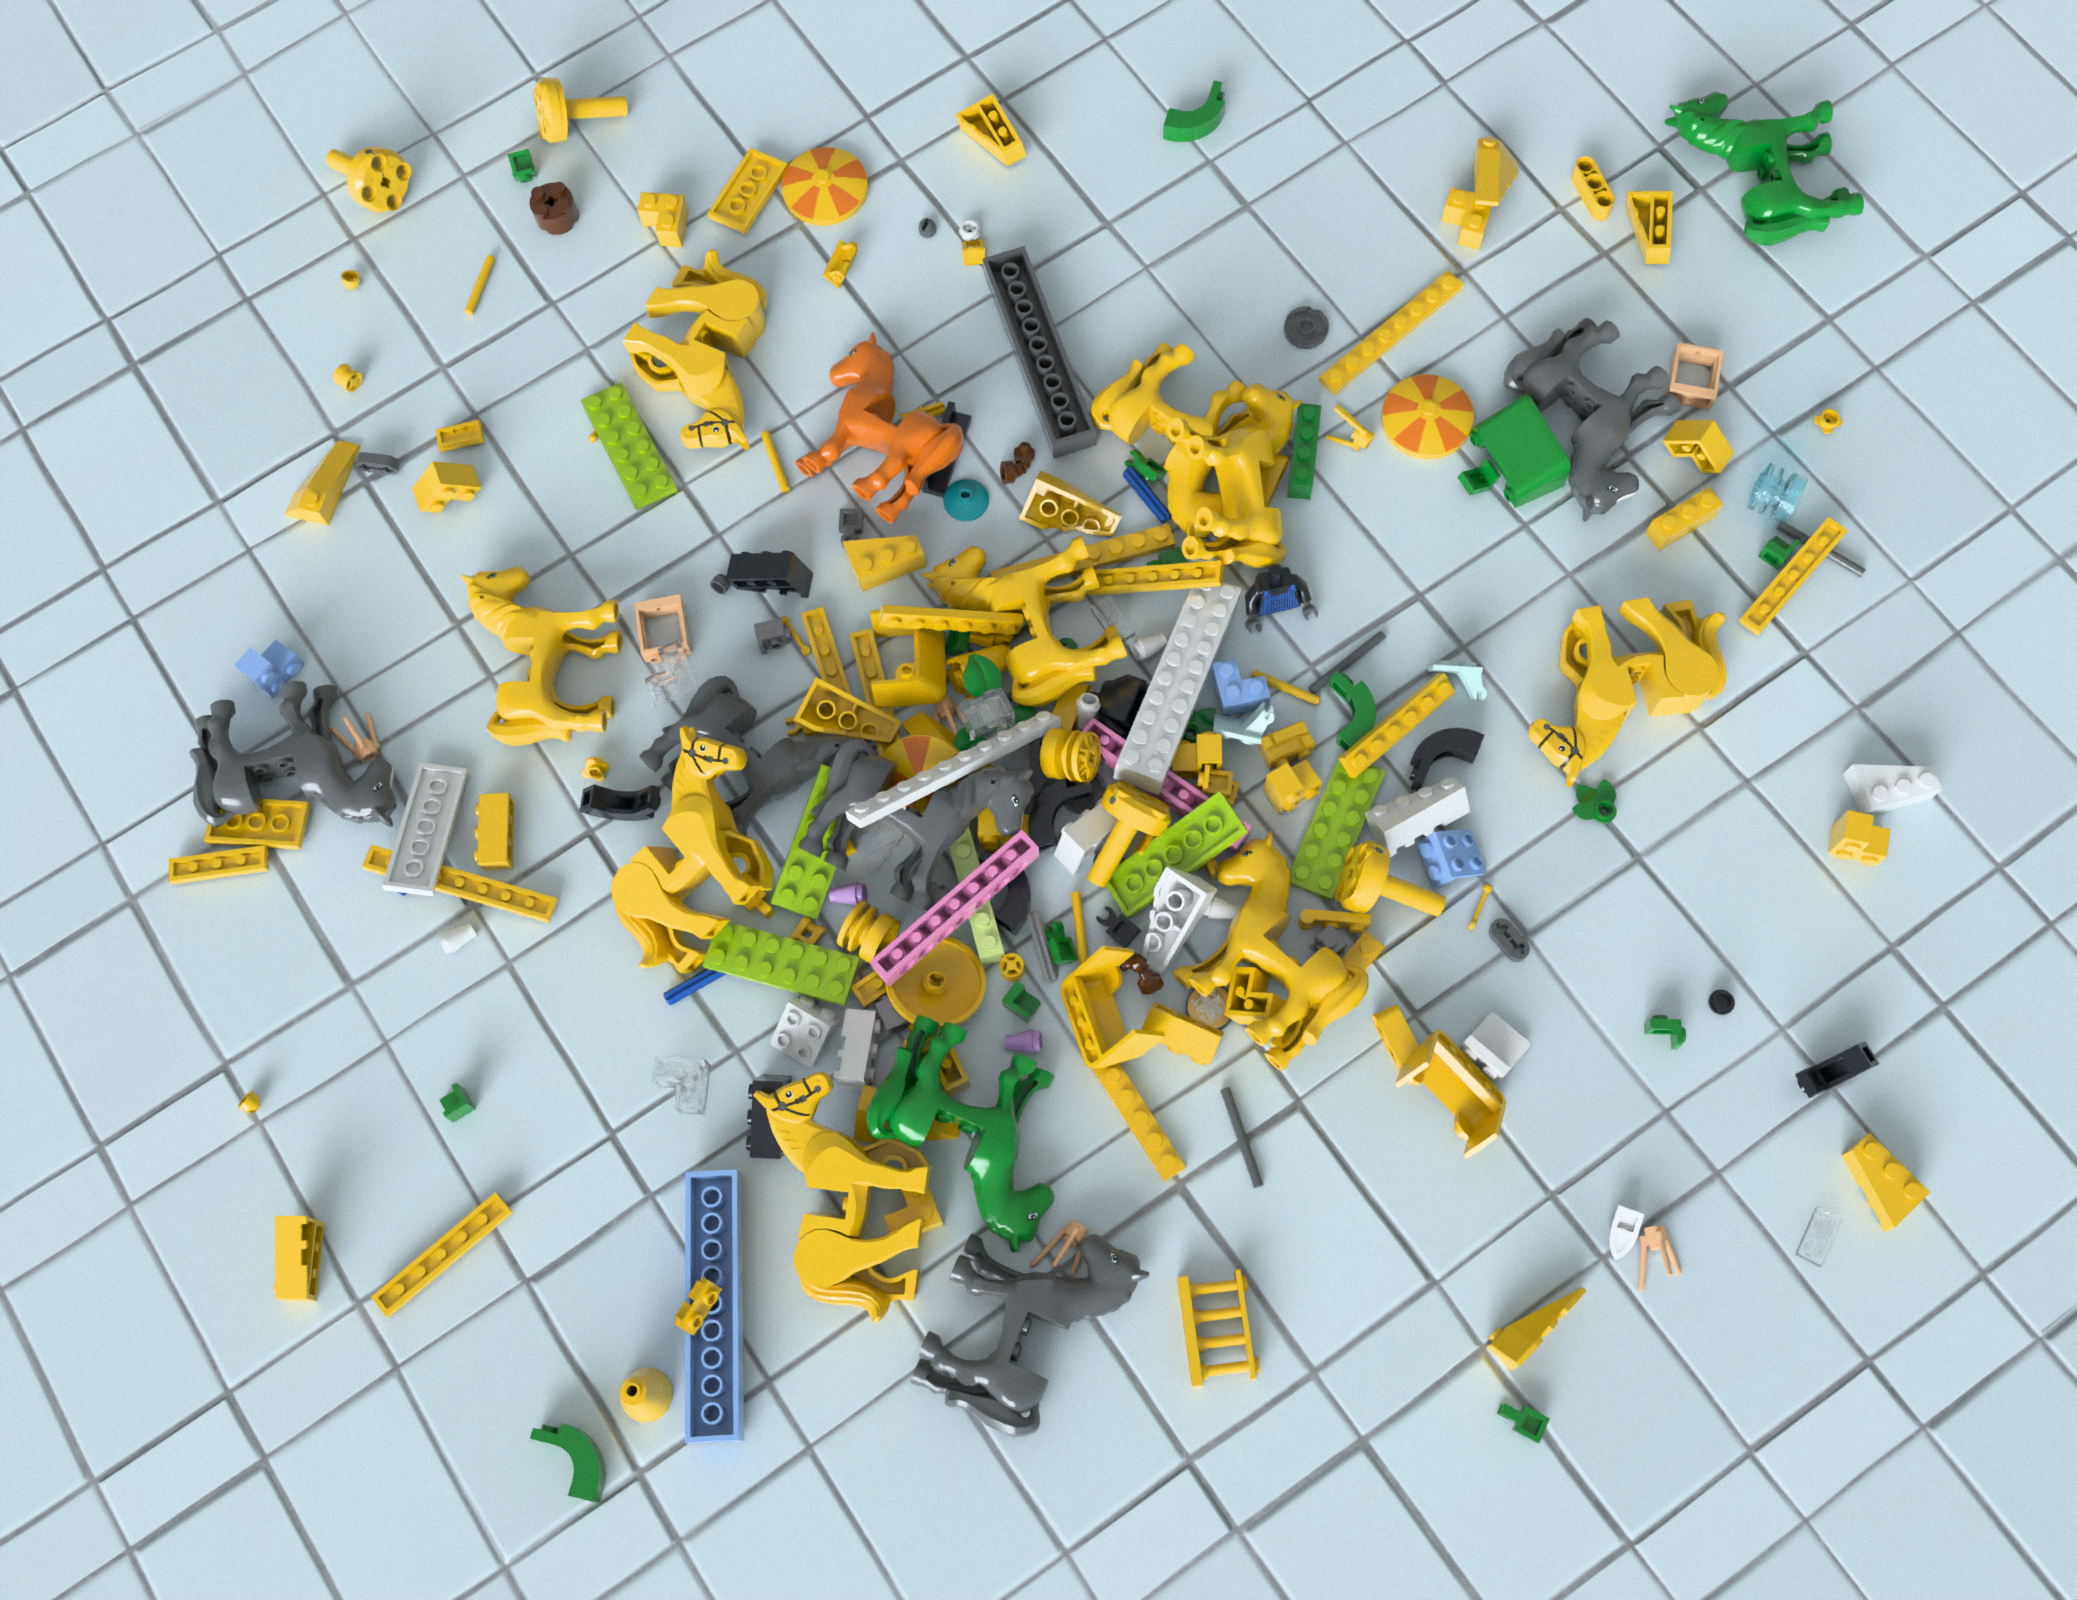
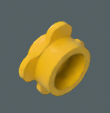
M1825 409L1820 416L1816 415L1813 419V422L1819 425L1825 434H1830L1835 427L1842 425L1839 414L1833 409Z
M599 757L586 759V767L581 772L582 776L596 779V781H603L605 779L604 773L609 769L608 763Z

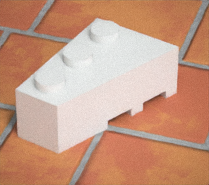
M1852 764L1843 773L1859 812L1869 815L1880 814L1932 799L1942 790L1932 766Z
M1102 798L1096 803L1095 808L1092 810L1086 809L1076 822H1069L1061 830L1062 836L1054 856L1073 875L1079 871L1080 863L1086 857L1091 860L1095 856L1094 851L1106 842L1118 820L1103 808L1100 803Z
M846 1008L841 1033L842 1045L841 1050H838L837 1059H840L838 1071H834L833 1079L839 1088L862 1090L864 1085L870 1086V1083L874 1084L876 1069L872 1068L873 1059H877L879 1053L876 1035L881 1034L882 1019H879L876 1011Z

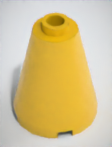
M999 644L948 659L946 665L949 664L950 669L947 670V675L959 695L963 693L967 696L964 699L971 702L977 698L967 692L963 683V674L969 655L976 654L988 658L998 667L1000 673L1003 674L1008 669L1006 656L1011 649Z
M651 1367L633 1371L620 1387V1403L624 1412L630 1418L639 1422H650L663 1416L667 1412L673 1398L672 1383L667 1375Z

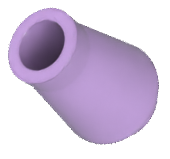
M854 882L837 888H830L831 903L856 905L862 900L867 901L866 885Z
M1031 1029L1013 1035H1005V1049L1036 1054L1037 1051H1042L1041 1031Z

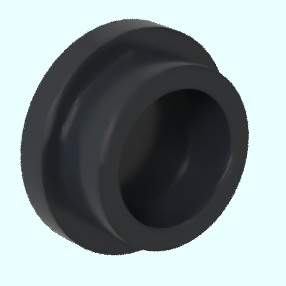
M1716 990L1709 996L1708 1005L1714 1013L1726 1015L1734 1009L1735 1000L1728 991Z

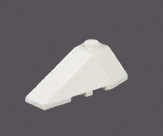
M1169 866L1165 868L1154 888L1153 909L1150 910V925L1148 934L1145 937L1142 956L1147 960L1146 963L1149 965V969L1160 973L1161 977L1164 975L1207 910L1218 889L1196 875Z

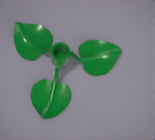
M969 655L963 674V683L969 694L975 697L985 695V698L979 707H976V712L969 715L968 726L963 727L957 732L953 745L960 752L968 750L979 742L987 740L982 737V730L990 728L991 725H1009L1008 729L1016 726L1017 723L1026 721L1038 713L1032 707L1018 705L1011 710L1009 721L993 720L991 714L983 710L990 698V692L1000 689L1002 676L998 667L991 660L981 655Z

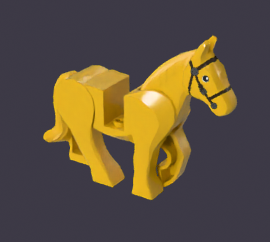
M710 249L706 253L702 270H695L688 265H683L671 283L673 289L656 287L645 304L649 318L665 317L683 311L701 313L687 331L682 342L678 344L665 336L641 327L635 322L623 339L627 352L630 353L637 375L656 391H681L693 405H697L706 411L698 421L681 428L680 438L684 446L692 449L703 447L723 448L730 444L738 443L745 450H748L750 447L744 434L745 410L741 393L733 378L726 353L713 348V346L745 358L754 347L755 340L764 333L766 318L763 310L767 306V293L752 278L724 268L720 264L718 252ZM654 356L666 363L667 366L662 368L656 367Z
M1649 597L1624 601L1618 613L1630 624L1646 633L1653 641L1658 652H1642L1613 657L1610 638L1606 631L1605 620L1602 614V605L1576 610L1572 617V623L1565 630L1561 638L1559 669L1576 688L1572 705L1574 727L1556 726L1548 720L1539 718L1531 723L1528 729L1530 740L1545 754L1553 765L1567 773L1566 786L1571 787L1579 772L1598 760L1612 744L1623 721L1627 719L1637 703L1633 689L1634 684L1640 681L1649 716L1695 711L1704 703L1705 699L1710 700L1724 690L1727 672L1716 638L1718 628L1726 620L1724 613L1715 612L1699 619L1695 614L1691 600L1664 604L1660 612L1652 604ZM1586 643L1588 660L1583 658L1579 652V649H1582Z
M686 725L680 727L682 751L673 777L672 810L662 827V830L685 858L680 859L675 851L669 847L645 846L630 859L632 863L624 865L617 871L612 881L611 892L618 918L642 947L644 955L642 961L638 964L640 968H652L669 961L674 964L680 973H693L704 962L707 952L687 945L682 938L681 930L691 932L700 939H713L730 919L718 914L695 911L683 904L684 898L699 888L712 875L722 885L734 905H745L759 890L773 889L774 869L761 842L741 834L737 830L730 807L724 803L713 782L714 779L728 770H742L746 766L747 755L744 749L715 739L699 737L695 727L688 729ZM742 857L745 861L746 869L742 874L733 859Z
M821 1071L782 1086L770 1095L762 1091H756L753 1096L766 1108L772 1132L779 1146L790 1161L805 1174L807 1187L849 1193L848 1197H844L842 1213H846V1216L814 1211L803 1214L798 1233L800 1241L797 1243L794 1252V1267L799 1275L802 1290L819 1302L862 1307L868 1311L873 1323L879 1322L884 1318L891 1301L898 1299L914 1300L917 1298L920 1268L891 1278L885 1277L876 1271L874 1265L883 1263L904 1250L920 1247L924 1216L907 1222L897 1230L881 1237L862 1238L869 1216L872 1186L916 1191L922 1194L927 1193L929 1175L933 1167L924 1153L896 1139H884L874 1144L863 1146L849 1135L814 1121L813 1118L819 1102L833 1090L832 1078L827 1073ZM890 1160H897L903 1164V1169L887 1165L886 1163Z

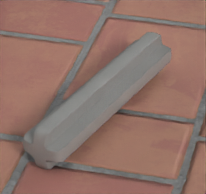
M1038 911L1027 914L1028 923L1045 982L1051 983L1058 980V974L1053 957L1051 956L1040 913Z

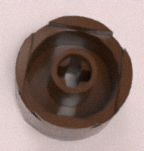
M563 182L547 183L532 189L529 204L539 228L548 231L552 235H561L570 231L572 225L579 219V210L571 191Z

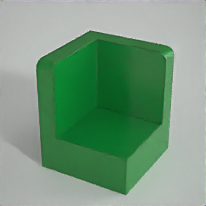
M1774 536L1764 546L1758 557L1778 570L1795 550L1800 540L1796 538L1789 545L1778 536Z
M1017 980L1002 999L1003 1007L1026 1023H1028L1041 1005V1002L1026 992L1025 986Z
M457 1083L451 1085L454 1090L453 1092L440 1099L445 1110L443 1112L444 1117L453 1123L475 1110L465 1088Z

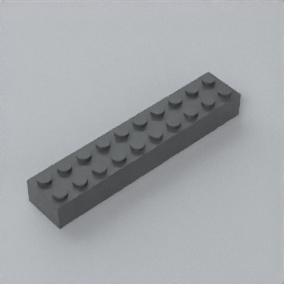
M1025 246L983 258L984 276L1053 459L1096 446V429Z

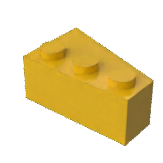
M993 93L955 114L960 129L1006 166L1026 156L1022 141Z
M1627 191L1625 208L1645 264H1669L1673 191Z
M916 535L842 541L846 556L862 592L927 567L924 552Z
M1871 1133L1859 1138L1842 1155L1858 1186L1862 1187L1868 1198L1867 1202L1870 1208L1874 1209L1880 1220L1883 1232L1895 1228L1931 1193Z
M275 1216L276 1281L274 1292L276 1299L282 1301H316L324 1222L308 1216Z

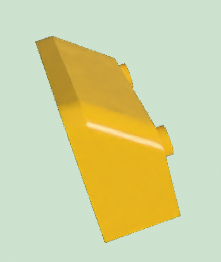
M881 609L870 610L875 638L914 635V662L901 664L895 671V679L871 681L875 707L888 708L926 705L944 701L947 697L944 630L936 631L924 628L916 630L908 627L889 628L887 626H879L878 617Z
M1103 945L1066 977L1061 984V996L1083 1060L1089 1068H1103L1138 1058L1165 1037L1164 1032L1134 1029L1127 1035L1113 994L1120 988L1122 983V974L1119 966L1134 954L1133 949Z
M1437 1029L1401 1065L1395 1085L1399 1088L1406 1082L1415 1086L1423 1082L1455 1115L1454 1130L1460 1138L1467 1141L1464 1156L1469 1158L1499 1137L1506 1108V1099L1497 1086L1442 1030Z

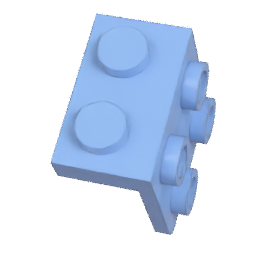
M1470 829L1436 831L1417 843L1433 889L1441 888L1456 878L1482 876L1486 873V867L1475 837Z

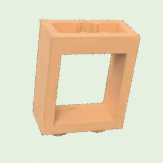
M1677 342L1671 356L1668 375L1670 383L1666 387V393L1673 394L1682 405L1710 410L1717 398L1724 351L1713 347H1700L1690 343ZM1679 361L1710 366L1708 388L1676 383Z
M680 594L634 603L640 651L646 663H659L663 659L668 658L680 659L692 654L685 603ZM678 614L682 642L650 648L646 620Z

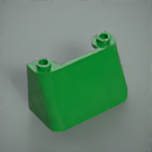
M1528 394L1516 398L1471 429L1469 437L1473 446H1477L1479 449L1486 447L1506 479L1505 489L1503 490L1504 497L1508 502L1512 503L1514 508L1564 487L1571 470L1570 460Z

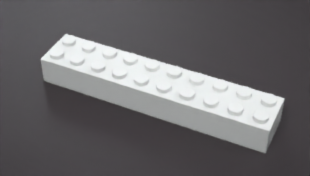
M1222 581V586L1190 589L1117 760L1114 779L1126 781L1135 787L1157 795L1160 794L1212 668V663H1214L1237 607L1242 588Z

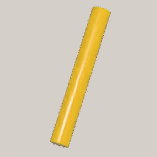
M491 255L486 256L464 310L466 314L473 315L495 261V258Z
M763 431L761 437L781 492H787L790 490L770 432Z
M1258 670L1253 671L1251 678L1265 675L1267 685L1316 706L1320 701V696Z
M1072 892L1071 901L1079 965H1081L1088 959L1081 894L1080 892Z

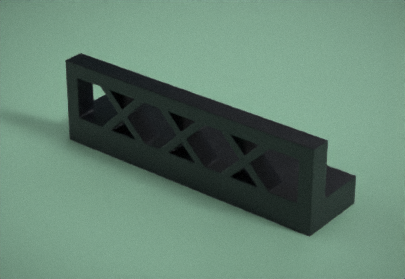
M948 401L941 424H958L962 428L965 441L972 417L956 412L955 403ZM959 456L945 468L927 476L922 492L944 498Z

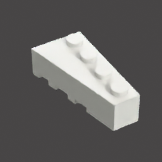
M1453 777L1444 779L1433 786L1423 787L1410 795L1400 796L1387 804L1377 805L1373 809L1366 811L1365 815L1371 837L1376 843L1387 848L1390 857L1397 854L1396 849L1404 845V847L1408 848L1415 844V838L1420 835L1429 836L1434 833L1436 826L1450 824L1469 813L1470 808L1465 786Z

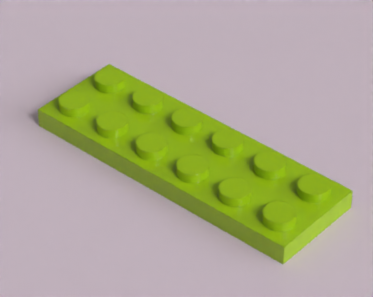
M622 382L580 400L636 510L678 492Z
M1338 758L1290 869V885L1330 902L1332 901L1345 865L1346 856L1357 842L1366 820L1365 812L1371 809L1386 773L1385 770L1370 765L1356 778H1351Z
M823 764L820 765L770 900V903L816 920L836 869L835 866L823 861L829 850L826 841L835 830L836 819L830 824L822 839L824 851L820 858L798 848L801 840L806 837L809 824L815 819L811 809L820 802L825 793L830 767Z
M1219 791L1164 831L1162 836L1153 839L1143 855H1140L1139 851H1137L1118 865L1107 884V888L1125 916L1130 919L1154 902V888L1167 866L1192 874L1249 831L1224 794Z
M728 922L711 940L703 967L846 1007L861 959L857 956Z

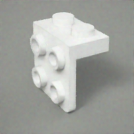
M799 995L788 1002L771 1039V1045L803 1065L812 1067L821 1052L828 1034L839 1028L842 1019L836 1016L833 1010L817 1005L811 997Z
M1490 1013L1463 1042L1460 1049L1472 1062H1476L1481 1066L1490 1078L1500 1082L1530 1047V1042L1497 1014Z

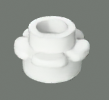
M966 220L961 224L959 234L966 241L976 240L980 236L979 232L981 229L974 220Z

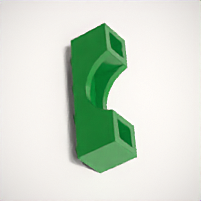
M1301 403L1297 409L1288 498L1307 500L1311 498L1322 405Z

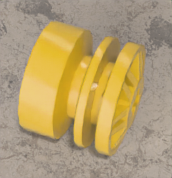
M1051 728L1044 736L1040 750V765L1043 774L1047 778L1065 780L1068 778L1070 781L1090 782L1096 775L1100 764L1101 748L1098 736L1094 732Z
M862 900L856 904L845 919L837 937V944L842 948H847L850 953H855L860 948V959L871 964L870 961L896 939L901 922L888 913H883L878 917L879 909L875 906L871 907L869 902Z

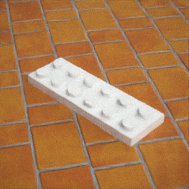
M419 762L382 884L384 890L434 896L467 780L468 771L466 768Z

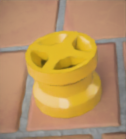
M341 364L333 374V381L340 386L343 385V388L348 392L357 390L363 379L362 374L352 370L348 364Z
M1009 953L1001 958L999 963L1001 976L1009 982L1020 980L1025 972L1023 959L1016 953Z

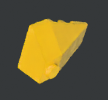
M1493 137L1477 138L1473 160L1475 204L1498 206L1504 198L1506 190L1512 186L1513 180L1518 177V162L1500 140Z
M338 440L293 494L285 513L286 516L329 525L360 450V445Z
M1040 470L1019 519L1041 529L1055 528L1067 532L1073 530L1081 531L1085 534L1112 537L1122 515L1065 481Z
M815 677L794 718V721L817 732L891 743L902 722Z

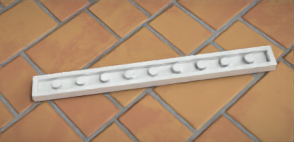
M1048 711L1039 712L1036 716L1026 721H1021L1016 726L1006 731H1001L996 736L981 741L976 746L961 751L956 756L941 761L936 766L926 771H921L906 781L899 782L891 789L879 792L875 797L865 802L857 803L853 808L846 811L847 820L863 828L1046 735L1051 728L1061 727V718Z

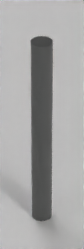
M1781 521L1777 527L1778 530L1790 537L1800 540L1802 544H1805L1810 536L1784 521ZM1834 550L1826 556V558L1859 577L1866 570Z
M1379 631L1308 687L1309 691L1313 694L1318 692L1329 683L1330 677L1337 670L1340 673L1345 671L1386 639V635Z
M1230 1087L1224 1088L1220 1091L1253 1187H1261L1264 1184Z

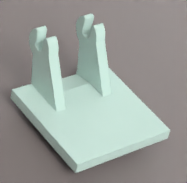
M1452 661L1434 662V665L1427 667V672L1458 674L1470 700L1477 699L1479 701L1486 698L1487 691L1482 685L1481 677L1483 667H1476L1475 662L1458 663V666H1452Z
M1262 702L1246 720L1214 713L1213 733L1221 734L1223 739H1230L1231 737L1240 739L1242 743L1254 745V743L1261 744L1262 735L1267 725L1274 720V707L1270 704L1269 709L1266 711L1264 709L1265 702Z

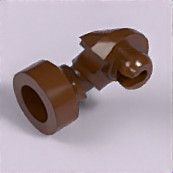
M1022 442L1014 449V461L1016 464L1012 460L1001 461L1000 476L1003 484L1014 483L1018 477L1026 474L1028 468H1030L1031 462L1035 458V450L1031 448L1028 442Z
M1134 952L1130 958L1120 965V969L1122 971L1130 969L1139 974L1140 979L1137 985L1141 994H1152L1160 990L1164 986L1160 973L1149 969V965L1146 963L1147 960L1139 953Z

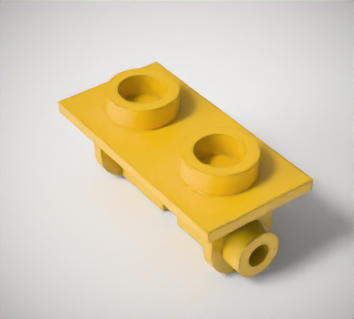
M841 239L839 240L822 275L838 289L841 287L858 252V245L853 241L846 244Z
M704 1277L700 1281L697 1280L688 1295L694 1302L690 1305L684 1301L678 1313L674 1316L676 1320L673 1324L694 1336L703 1324L704 1318L712 1305L717 1301L722 1288Z

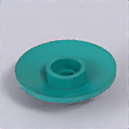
M962 479L954 482L947 488L943 503L945 510L952 518L959 521H972L981 517L987 510L989 495L981 483L971 479ZM963 495H970L968 498H962Z

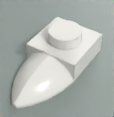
M1621 1204L1617 1205L1609 1236L1610 1249L1615 1260L1623 1257L1633 1247L1645 1215L1644 1212Z

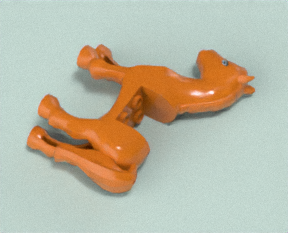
M872 332L868 341L856 344L841 361L834 364L830 369L829 377L834 386L846 387L857 384L845 395L838 412L837 425L833 435L823 443L818 451L808 452L805 456H801L795 461V464L803 474L812 478L816 473H821L825 467H831L835 460H838L841 456V453L850 446L856 445L887 455L884 462L867 477L858 478L852 484V489L862 499L870 501L878 490H884L888 483L904 469L905 478L900 489L891 499L881 502L876 507V512L886 522L893 524L898 518L899 513L908 509L913 497L919 495L927 476L945 468L957 459L964 446V436L962 428L958 424H940L935 417L919 410L911 412L898 426L891 422L896 406L894 397L891 395L895 368L890 354L876 345L875 334Z

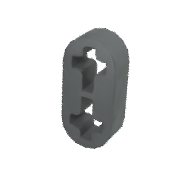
M361 452L357 456L355 465L360 470L366 472L395 475L398 473L400 461L390 455Z
M1498 918L1494 920L1489 928L1490 938L1508 959L1513 962L1523 961L1530 951L1528 942L1507 919ZM1497 926L1499 928L1503 926L1506 928L1505 935L1507 938L1502 933L1496 934ZM1514 946H1521L1523 948L1521 954H1514L1512 952Z

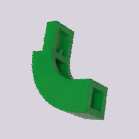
M1213 81L1206 103L1196 110L1181 111L1169 108L1163 125V139L1175 142H1189L1201 139L1213 132L1224 116L1225 101L1223 100L1225 92L1221 91L1222 82Z
M1337 670L1330 677L1328 686L1349 705L1353 716L1351 722L1338 733L1336 743L1346 752L1373 729L1376 720V706L1369 688L1362 680L1354 686L1353 681L1347 675H1342Z
M561 1423L559 1433H557V1427L544 1424L542 1429L533 1428L530 1439L559 1446L571 1457L574 1474L568 1496L591 1502H600L605 1485V1466L602 1454L593 1439L581 1429Z

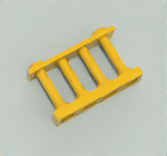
M1241 1269L1235 1270L1234 1280L1194 1284V1282H1189L1188 1276L1177 1277L1192 1388L1203 1386V1380H1206L1208 1376L1249 1372V1379L1255 1380L1257 1378L1256 1373H1260L1258 1356L1253 1357L1244 1292H1248L1246 1275L1241 1276ZM1237 1290L1239 1304L1237 1307L1204 1311L1192 1308L1191 1299L1196 1298V1295ZM1241 1318L1243 1331L1241 1334L1209 1338L1196 1336L1195 1325H1200V1322ZM1245 1345L1247 1361L1215 1365L1200 1363L1199 1352H1203V1349Z

